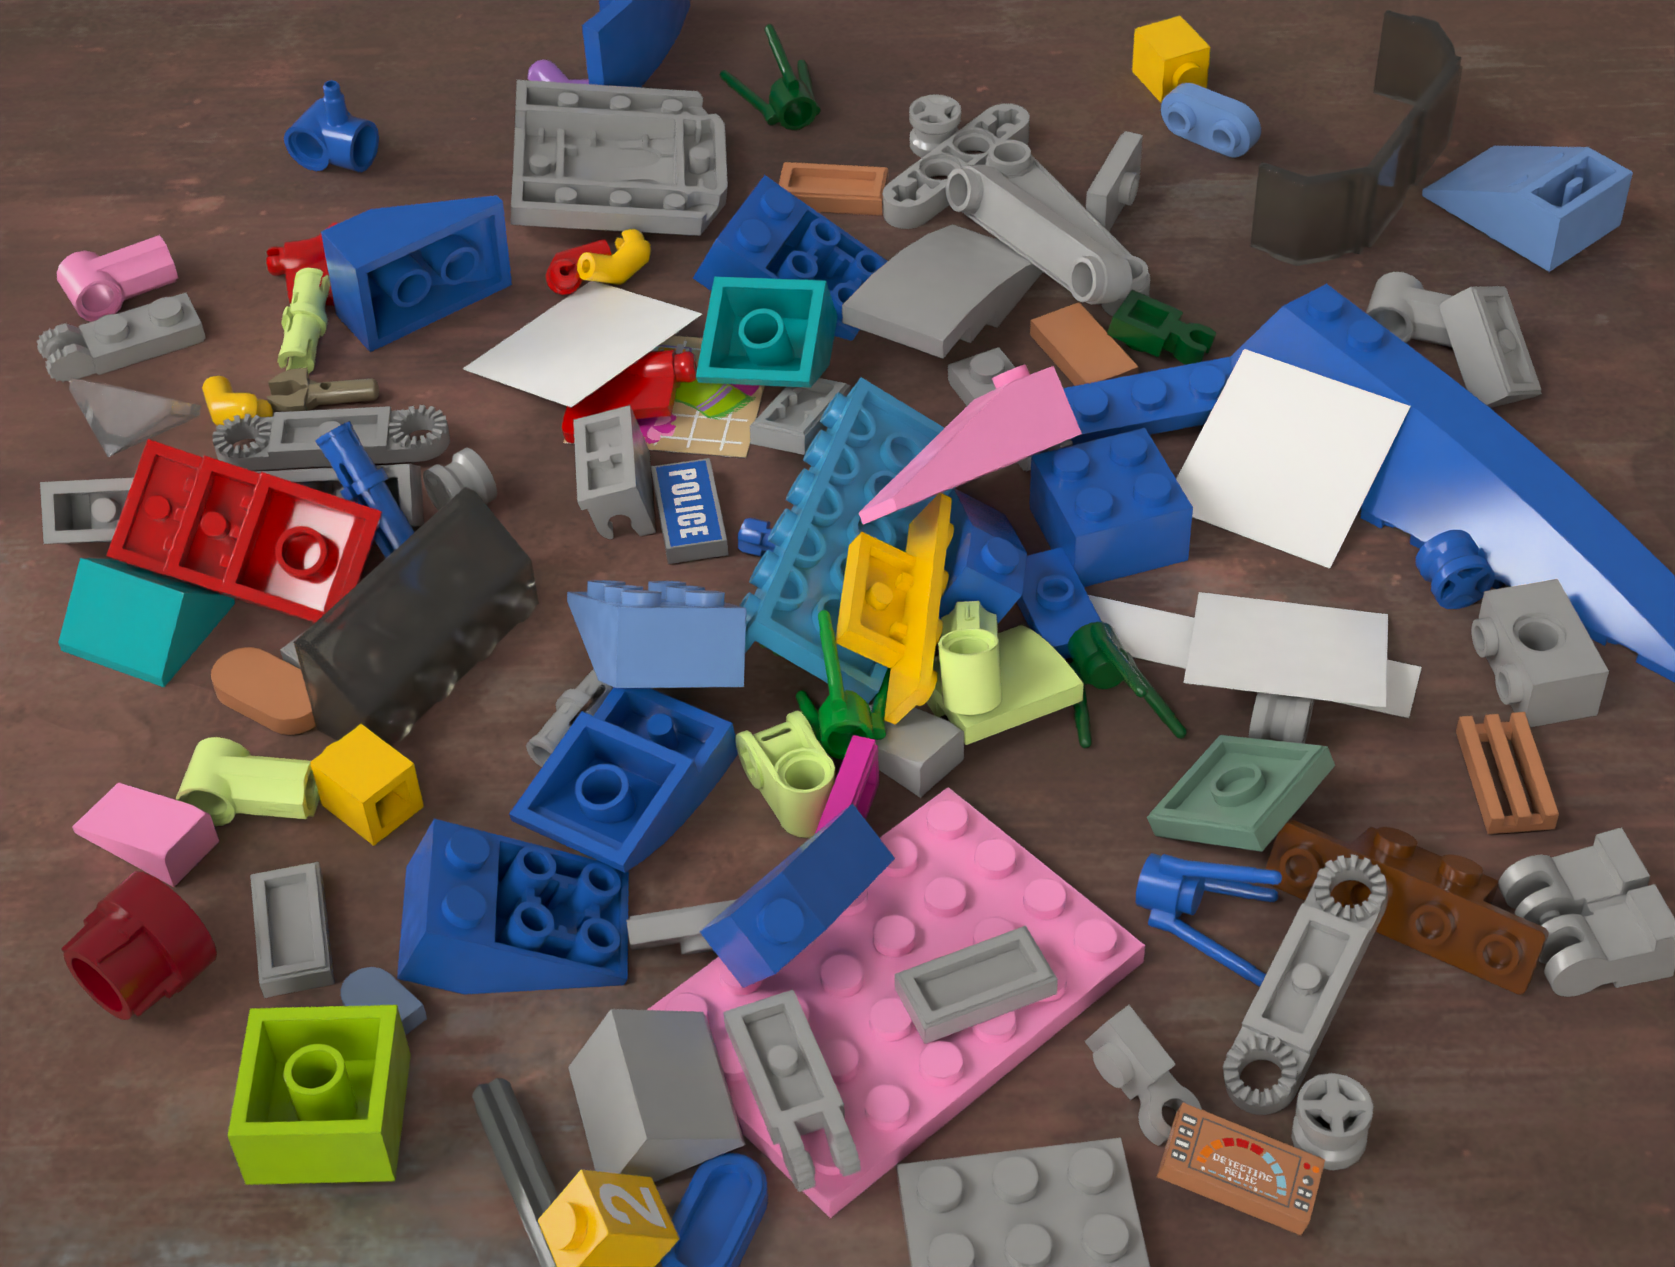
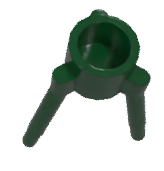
M768 24L764 28L782 74V77L771 86L769 104L728 71L722 70L719 76L729 87L762 113L769 126L780 122L781 126L788 130H799L808 126L815 116L821 112V109L814 97L806 61L801 59L797 62L799 79H797L774 26Z
M1091 622L1073 633L1067 647L1073 660L1069 665L1084 683L1083 701L1073 705L1079 744L1082 748L1086 749L1092 745L1091 724L1085 689L1087 684H1091L1098 689H1110L1124 680L1138 697L1146 700L1175 737L1182 739L1186 736V728L1138 669L1131 654L1125 650L1115 629L1110 624Z

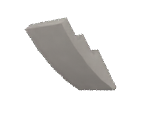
M950 225L929 233L907 246L874 272L842 305L843 323L944 358L959 339L971 343L986 324L997 328L1043 271L1001 240L956 225Z

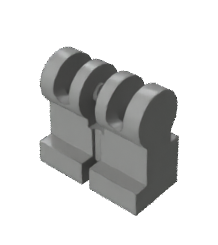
M1622 827L1597 834L1594 845L1552 858L1540 854L1521 859L1511 865L1500 877L1498 882L1499 890L1506 903L1516 909L1515 915L1548 930L1549 935L1539 962L1546 964L1544 974L1556 994L1571 997L1590 992L1600 985L1611 982L1617 988L1673 976L1675 970V918L1656 885L1648 886L1650 875Z

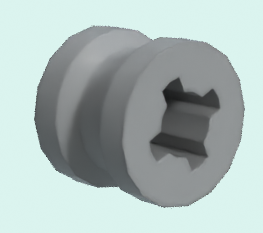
M927 95L918 98L911 104L909 122L914 128L910 132V148L913 153L923 158L959 131L957 126L961 122V106L956 100L944 95Z
M465 448L454 454L452 463L444 467L436 464L423 473L424 486L431 501L440 514L453 523L467 516L468 508L472 505L479 504L484 506L497 497L496 483L489 468L482 458L470 448Z
M1257 692L1249 738L1305 744L1314 699Z
M1335 1073L1317 1075L1305 1082L1298 1093L1296 1115L1293 1121L1291 1138L1294 1147L1325 1159L1323 1169L1327 1170L1348 1168L1359 1161L1366 1149L1368 1129L1371 1126L1373 1103L1369 1092L1356 1080L1346 1075ZM1323 1120L1330 1123V1130L1322 1126Z

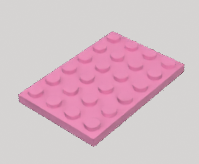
M949 787L880 837L881 841L895 857L893 862L827 930L776 974L743 988L718 957L647 1009L693 1011L705 1014L742 1134L792 1181L786 1168L779 1143L773 1145L728 1036L723 1012L794 990L844 1103L845 1121L856 1145L861 1171L845 1177L842 1176L839 1168L835 1166L832 1160L824 1128L800 1136L805 1150L809 1152L812 1158L816 1182L815 1187L803 1192L830 1218L1144 962L1145 945ZM1026 926L1058 979L1057 994L924 1044L895 990V974Z

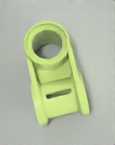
M797 710L786 716V722L759 733L752 734L747 730L736 735V747L748 779L756 789L760 790L780 821L781 826L792 835L811 838L818 827L835 783L836 775L832 759L816 739L806 717Z

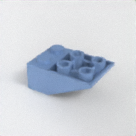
M1493 146L1424 188L1422 196L1550 272L1621 225L1633 172L1589 147Z
M612 580L587 581V592H567L568 605L598 681L615 688L744 687L746 608L724 602L725 592L705 591V587L686 586V582L648 581V590H643L642 586L625 585L623 581Z

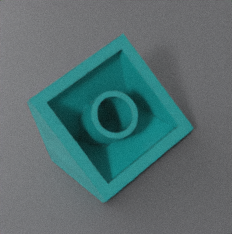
M80 558L58 643L63 652L165 687L235 605L234 598L116 560Z

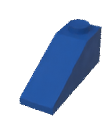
M953 488L948 496L952 498L950 523L954 525V533L946 549L944 570L948 572L949 579L941 597L939 619L948 615L955 608L957 602L979 601L985 610L996 614L997 623H999L1022 596L1027 552L1005 514Z
M851 804L699 932L740 985L745 988L776 974L819 937L893 862L895 857L854 804Z

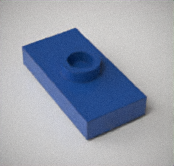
M1063 547L1027 556L1022 596L1017 600V604L1029 628L1044 638L1064 659L1071 658L1067 646L1073 633L1086 624L1102 621Z

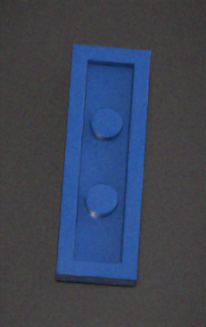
M1230 357L1063 388L1082 433L1071 438L1072 446L1146 428L1149 435L1204 425L1233 371Z

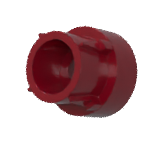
M142 871L133 872L97 904V908L83 920L84 927L61 948L64 952L65 963L79 985L103 1009L122 1020H129L134 1014L139 1017L162 997L166 996L170 999L175 993L181 992L217 958L215 943L209 931L192 908L161 880Z

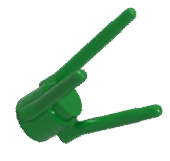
M822 610L818 613V622L830 695L820 707L819 713L805 691H798L795 698L802 714L808 720L816 739L825 752L831 757L844 760L853 735L875 740L885 738L884 717L891 669L887 668L880 690L875 696L872 710H870L868 703L860 695L850 690H844L831 615L827 610Z

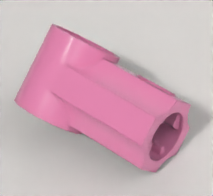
M160 235L102 256L89 251L75 252L61 262L57 271V281L79 316L91 322L108 314H116L124 300L176 282L178 278L175 264L166 243Z

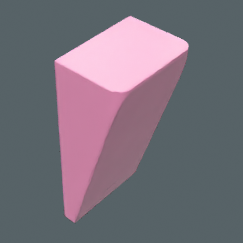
M117 783L72 826L74 833L172 887H175L219 842L209 813L191 804L121 783Z

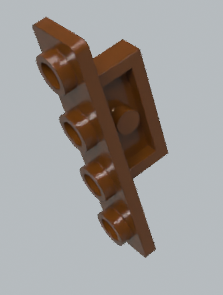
M1289 819L1278 832L1266 870L1280 872L1282 874V881L1277 885L1271 886L1306 900L1317 878V873L1321 868L1325 867L1326 862L1330 860L1332 862L1336 861L1337 856L1351 858V854L1357 855L1359 859L1363 860L1366 857L1371 860V864L1374 866L1378 865L1381 873L1385 875L1387 884V907L1375 932L1520 995L1528 989L1547 941L1548 930L1545 927L1491 905L1499 881L1484 875L1482 867L1476 862L1453 854H1446L1443 857L1418 847L1417 840L1410 834L1391 827H1379L1376 829L1370 826L1351 844L1293 819ZM1347 880L1337 884L1331 891L1330 897L1335 899L1336 904L1339 902L1344 908L1346 905H1350V909H1352L1357 904L1361 907L1362 902L1368 901V897L1372 892L1362 882Z

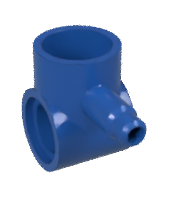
M334 80L327 81L323 85V98L315 101L285 132L284 143L286 149L297 163L309 170L321 171L331 164L363 172L371 166L377 154L379 145L377 126L372 121L352 116L346 108L340 84Z

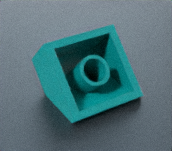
M714 277L696 373L698 383L811 388L830 365L836 329L837 313L827 282L825 280Z

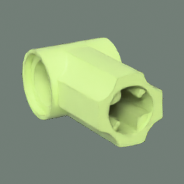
M979 601L957 602L955 608L948 615L941 617L943 630L938 645L942 702L946 709L954 713L964 715L982 714L994 710L1000 705L1002 700L997 616L985 610Z
M213 737L200 741L196 746L176 800L191 804L209 813L214 826H223L230 823L236 813L307 819L308 816L314 817L319 802V793L312 772L311 761L251 756L250 752L241 744L230 739Z

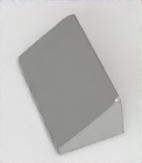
M1505 286L1469 287L1441 302L1439 309L1466 389L1489 408L1533 398L1542 394Z

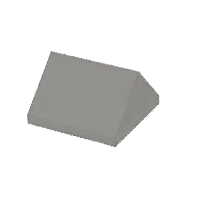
M610 1009L568 1067L595 1171L652 1177L653 1182H656L745 1145L708 1019L703 1012Z

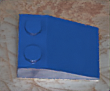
M497 195L370 209L321 231L336 315L369 352L512 285L503 201Z

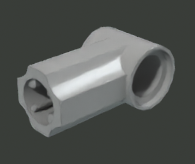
M1391 272L1384 274L1378 279L1366 314L1405 343L1410 339L1452 347L1439 309L1441 302L1452 297V295L1427 291L1419 280L1404 272Z

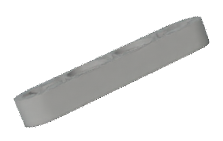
M1005 103L988 108L890 181L884 187L882 194L883 217L885 221L891 226L901 229L916 228L925 224L949 206L946 196L947 179L936 180L930 177L949 176L952 170L965 165H986L989 149L998 141L1017 140L1027 145L1029 142L1030 115L1027 110L1015 104ZM967 151H981V152H984V153H981V154H966V153H963V152H967Z

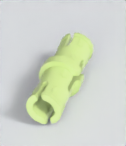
M304 268L296 273L290 307L287 306L283 312L281 323L285 331L283 344L278 356V364L281 368L285 367L289 357L286 370L307 368L308 373H310L315 366L318 339L325 334L328 318L325 313V304L331 286L330 278L326 275L322 278L320 287L323 271L319 269Z

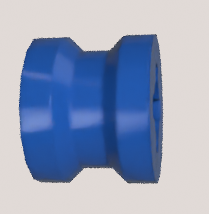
M1448 530L1437 534L1420 548L1416 556L1415 566L1424 580L1431 583V592L1439 605L1446 609H1460L1483 598L1484 591L1491 589L1495 579V573L1487 560L1478 556L1479 548L1470 533L1463 530Z

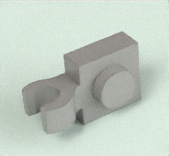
M1130 1005L1109 1019L1085 1040V1043L1093 1052L1094 1064L1102 1077L1112 1086L1121 1088L1129 1100L1137 1095L1139 1096L1141 1102L1138 1116L1140 1128L1144 1135L1155 1145L1159 1146L1168 1140L1171 1127L1164 1121L1162 1116L1163 1106L1171 1107L1177 1112L1182 1102L1202 1110L1195 1095L1185 1087H1182L1168 1071L1176 1064Z

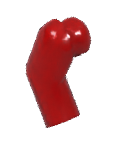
M602 239L556 253L545 276L550 290L559 295H570L576 292L583 281L577 271L579 258L587 252L612 256L607 241Z

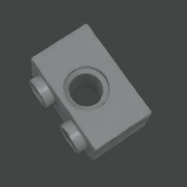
M1552 579L1484 591L1479 618L1475 619L1472 623V640L1477 654L1482 658H1487L1495 674L1496 688L1501 701L1506 705L1510 704L1514 713L1525 712L1530 727L1596 716L1609 670L1559 580Z

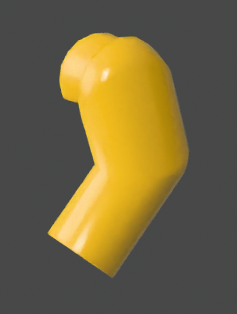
M636 229L625 230L621 233L623 238L617 237L615 246L618 251L612 256L589 252L582 254L577 264L579 276L581 279L616 285L623 284L649 261L651 254L650 243L645 240L640 231Z
M223 376L210 377L203 383V394L212 421L216 426L219 424L224 426V420L228 418L230 421H234V416L239 415L240 419H243L245 414H250L251 418H254L255 415L260 417L273 416L272 406L267 400L257 399L255 394L233 393L230 381Z

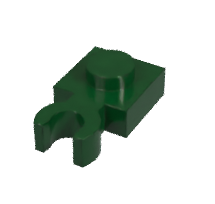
M1132 289L1114 314L1107 335L1124 342L1128 347L1136 351L1147 352L1158 358L1163 350H1167L1173 353L1175 358L1182 364L1188 365L1202 362L1205 353L1208 354L1217 333L1202 324L1182 322L1183 311Z

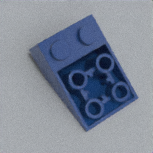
M764 175L717 237L693 279L710 291H712L714 277L825 280L837 313L834 336L852 341L860 329L843 323L842 305L874 272L888 261Z
M434 819L406 867L397 979L464 995L622 986L628 980L627 920L629 870L624 873L595 859Z

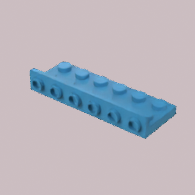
M862 377L847 396L837 392L822 415L820 423L828 428L826 432L822 429L819 431L803 458V461L811 465L809 471L804 468L794 481L786 496V501L793 504L792 510L786 508L770 532L768 541L776 545L774 551L767 550L750 577L749 583L757 587L755 594L753 595L749 592L739 605L746 608L745 653L756 641L826 683L828 681L820 639L818 613L822 610H827L830 613L836 637L849 544L861 532H864L906 552L909 524L936 497L933 496L863 525L859 512L944 427ZM952 489L943 492V494L948 496ZM836 644L844 690L857 693L869 704L879 692L888 667Z

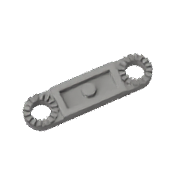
M420 405L419 409L410 406L408 407L409 410L391 411V406L274 412L273 417L255 415L254 418H251L250 414H245L243 419L236 415L234 416V421H230L228 418L224 420V426L219 424L216 427L217 431H214L212 436L218 460L248 470L331 466L315 440L348 421L353 425V429L359 437L361 444L374 464L420 462L433 459L441 455L448 448L450 434L446 416H443L441 410L436 412L433 406L426 409L425 405ZM418 430L432 431V434L430 432L426 433V439L424 435H421V440L418 441L416 436H413L412 440L409 436L410 433ZM255 439L256 443L250 442V448H248L247 444L243 445V450L240 449L239 445H236L235 449L233 447V444L238 441Z
M1352 854L1351 858L1337 856L1336 861L1332 862L1330 860L1326 862L1325 867L1319 870L1305 902L1301 904L1242 1022V1028L1232 1048L1226 1054L1227 1058L1223 1065V1075L1227 1093L1234 1104L1246 1112L1257 1115L1273 1114L1284 1109L1292 1102L1385 913L1388 901L1385 875L1381 873L1377 864L1374 866L1371 864V860L1366 857L1363 860L1359 859L1357 855ZM1355 880L1365 884L1372 894L1369 895L1368 901L1362 902L1361 907L1357 904L1354 905V908L1350 909V905H1346L1344 908L1341 903L1338 902L1336 904L1335 899L1330 897L1331 891L1337 884L1343 881ZM1256 1060L1271 1061L1281 1069L1282 1078L1278 1080V1085L1272 1086L1270 1091L1268 1088L1264 1089V1092H1260L1259 1089L1251 1091V1087L1248 1085L1245 1087L1243 1081L1240 1080L1244 1067Z

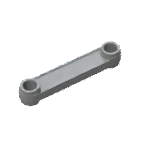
M1003 140L990 147L989 155L986 157L987 166L997 168L1008 180L1111 252L1124 256L1129 262L1132 271V285L1129 293L1133 289L1149 296L1150 274L1148 273L1147 264L1142 259L1132 256L1031 155L1028 145L1017 140ZM1126 297L1113 303L1102 304L1104 311L1114 316Z
M965 165L952 170L946 182V196L953 210L964 213L1029 262L1033 263V265L1068 289L1077 301L1086 302L1091 305L1107 304L1127 296L1132 285V271L1129 262L1124 256L1111 252L1008 180L997 168L987 165Z

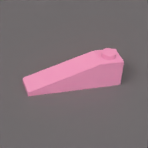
M1026 364L993 377L992 381L996 389L974 399L859 512L863 525L936 496L940 492L943 493L1012 465L1082 434L1054 366L1030 374Z

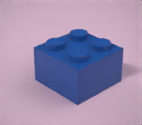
M1146 428L1031 456L1029 509L1050 548L1063 547L1083 587L1188 561L1193 506Z

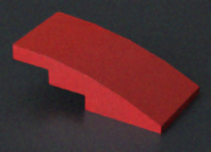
M147 439L106 556L110 559L212 592L343 631L383 512L264 472L257 473L205 455L201 457Z

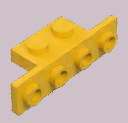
M941 492L909 524L906 552L864 532H861L849 544L835 637L836 644L891 669L884 720L894 725L916 705L923 706L931 697L937 683V671L933 669L934 653L943 630V621L939 619L940 601L949 579L948 572L944 570L946 549L954 533V525L950 523L952 498Z

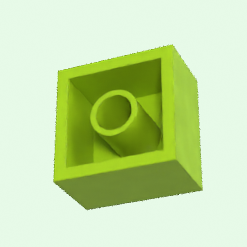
M398 1005L250 1008L228 1130V1139L246 1185L395 1181L411 1058Z

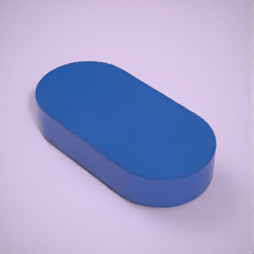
M724 1153L705 1161L697 1169L671 1219L680 1239L660 1260L661 1267H739L768 1205L766 1175L756 1161L742 1154Z

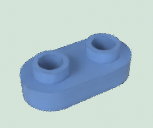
M1193 83L1178 85L1161 103L1162 118L1171 132L1228 157L1244 155L1258 142L1261 136L1259 119L1250 107L1240 101Z

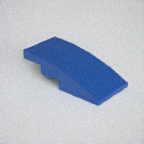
M599 0L600 12L582 25L589 84L641 88L663 62L679 36L690 8V0Z

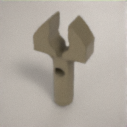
M295 368L280 373L268 382L271 396H267V400L272 406L274 416V412L310 411L319 405L375 401L379 397V385L373 378L317 383L310 379L307 368Z

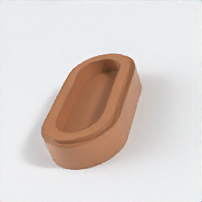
M244 647L232 650L220 657L212 668L211 679L219 701L277 733L294 735L309 731L317 726L326 715L327 702L320 681L313 675L262 649Z

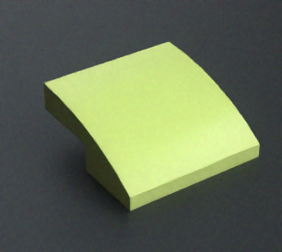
M1020 625L998 633L1002 700L999 706L994 710L975 715L958 714L946 709L942 702L939 655L934 657L933 669L937 671V683L926 703L935 716L941 717L946 715L953 725L963 730L964 743L968 745L1082 702L1084 683L1064 658L1044 638L1030 628Z

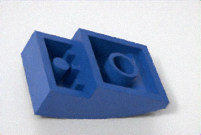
M613 687L594 716L581 711L509 813L511 821L625 873L644 861L662 846L694 813L725 774L738 755L733 723L651 688Z

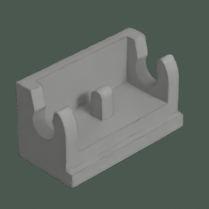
M631 406L573 420L577 501L581 510L588 509L597 531L607 539L613 538V524L609 519L615 515L628 516L631 519L632 528L639 536L656 533L650 451Z

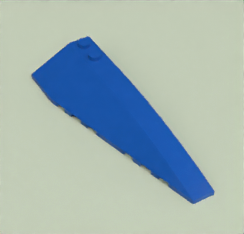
M1328 284L1281 307L1230 357L1234 369L1243 350L1246 349L1411 406L1360 507L1362 509L1360 518L1380 529L1383 526L1401 529L1411 535L1410 544L1419 549L1432 537L1448 530H1463L1470 533L1479 548L1478 556L1485 558L1495 573L1492 585L1495 589H1499L1503 584L1512 587L1558 579L1592 640L1604 646L1607 643L1627 647L1637 653L1636 663L1675 683V576L1581 485L1502 417Z

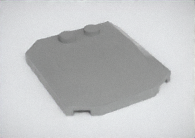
M517 80L510 225L605 231L636 229L640 232L701 235L726 204L728 185L725 123L717 114H707L702 108L703 97L698 91Z

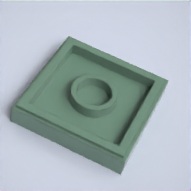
M1220 735L1151 811L1147 819L1155 836L1263 851L1334 768L1335 763L1328 746Z

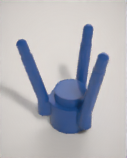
M1151 853L1144 863L1136 890V905L1152 910L1148 926L1171 932L1244 979L1260 987L1266 976L1265 973L1178 918L1182 913L1193 916L1197 912L1204 891L1270 903L1275 902L1279 898L1276 890L1255 886L1250 883L1277 885L1282 881V874L1276 870L1189 861L1167 854L1160 856Z

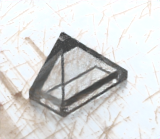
M71 378L69 390L107 457L184 424L200 415L201 405L101 382Z

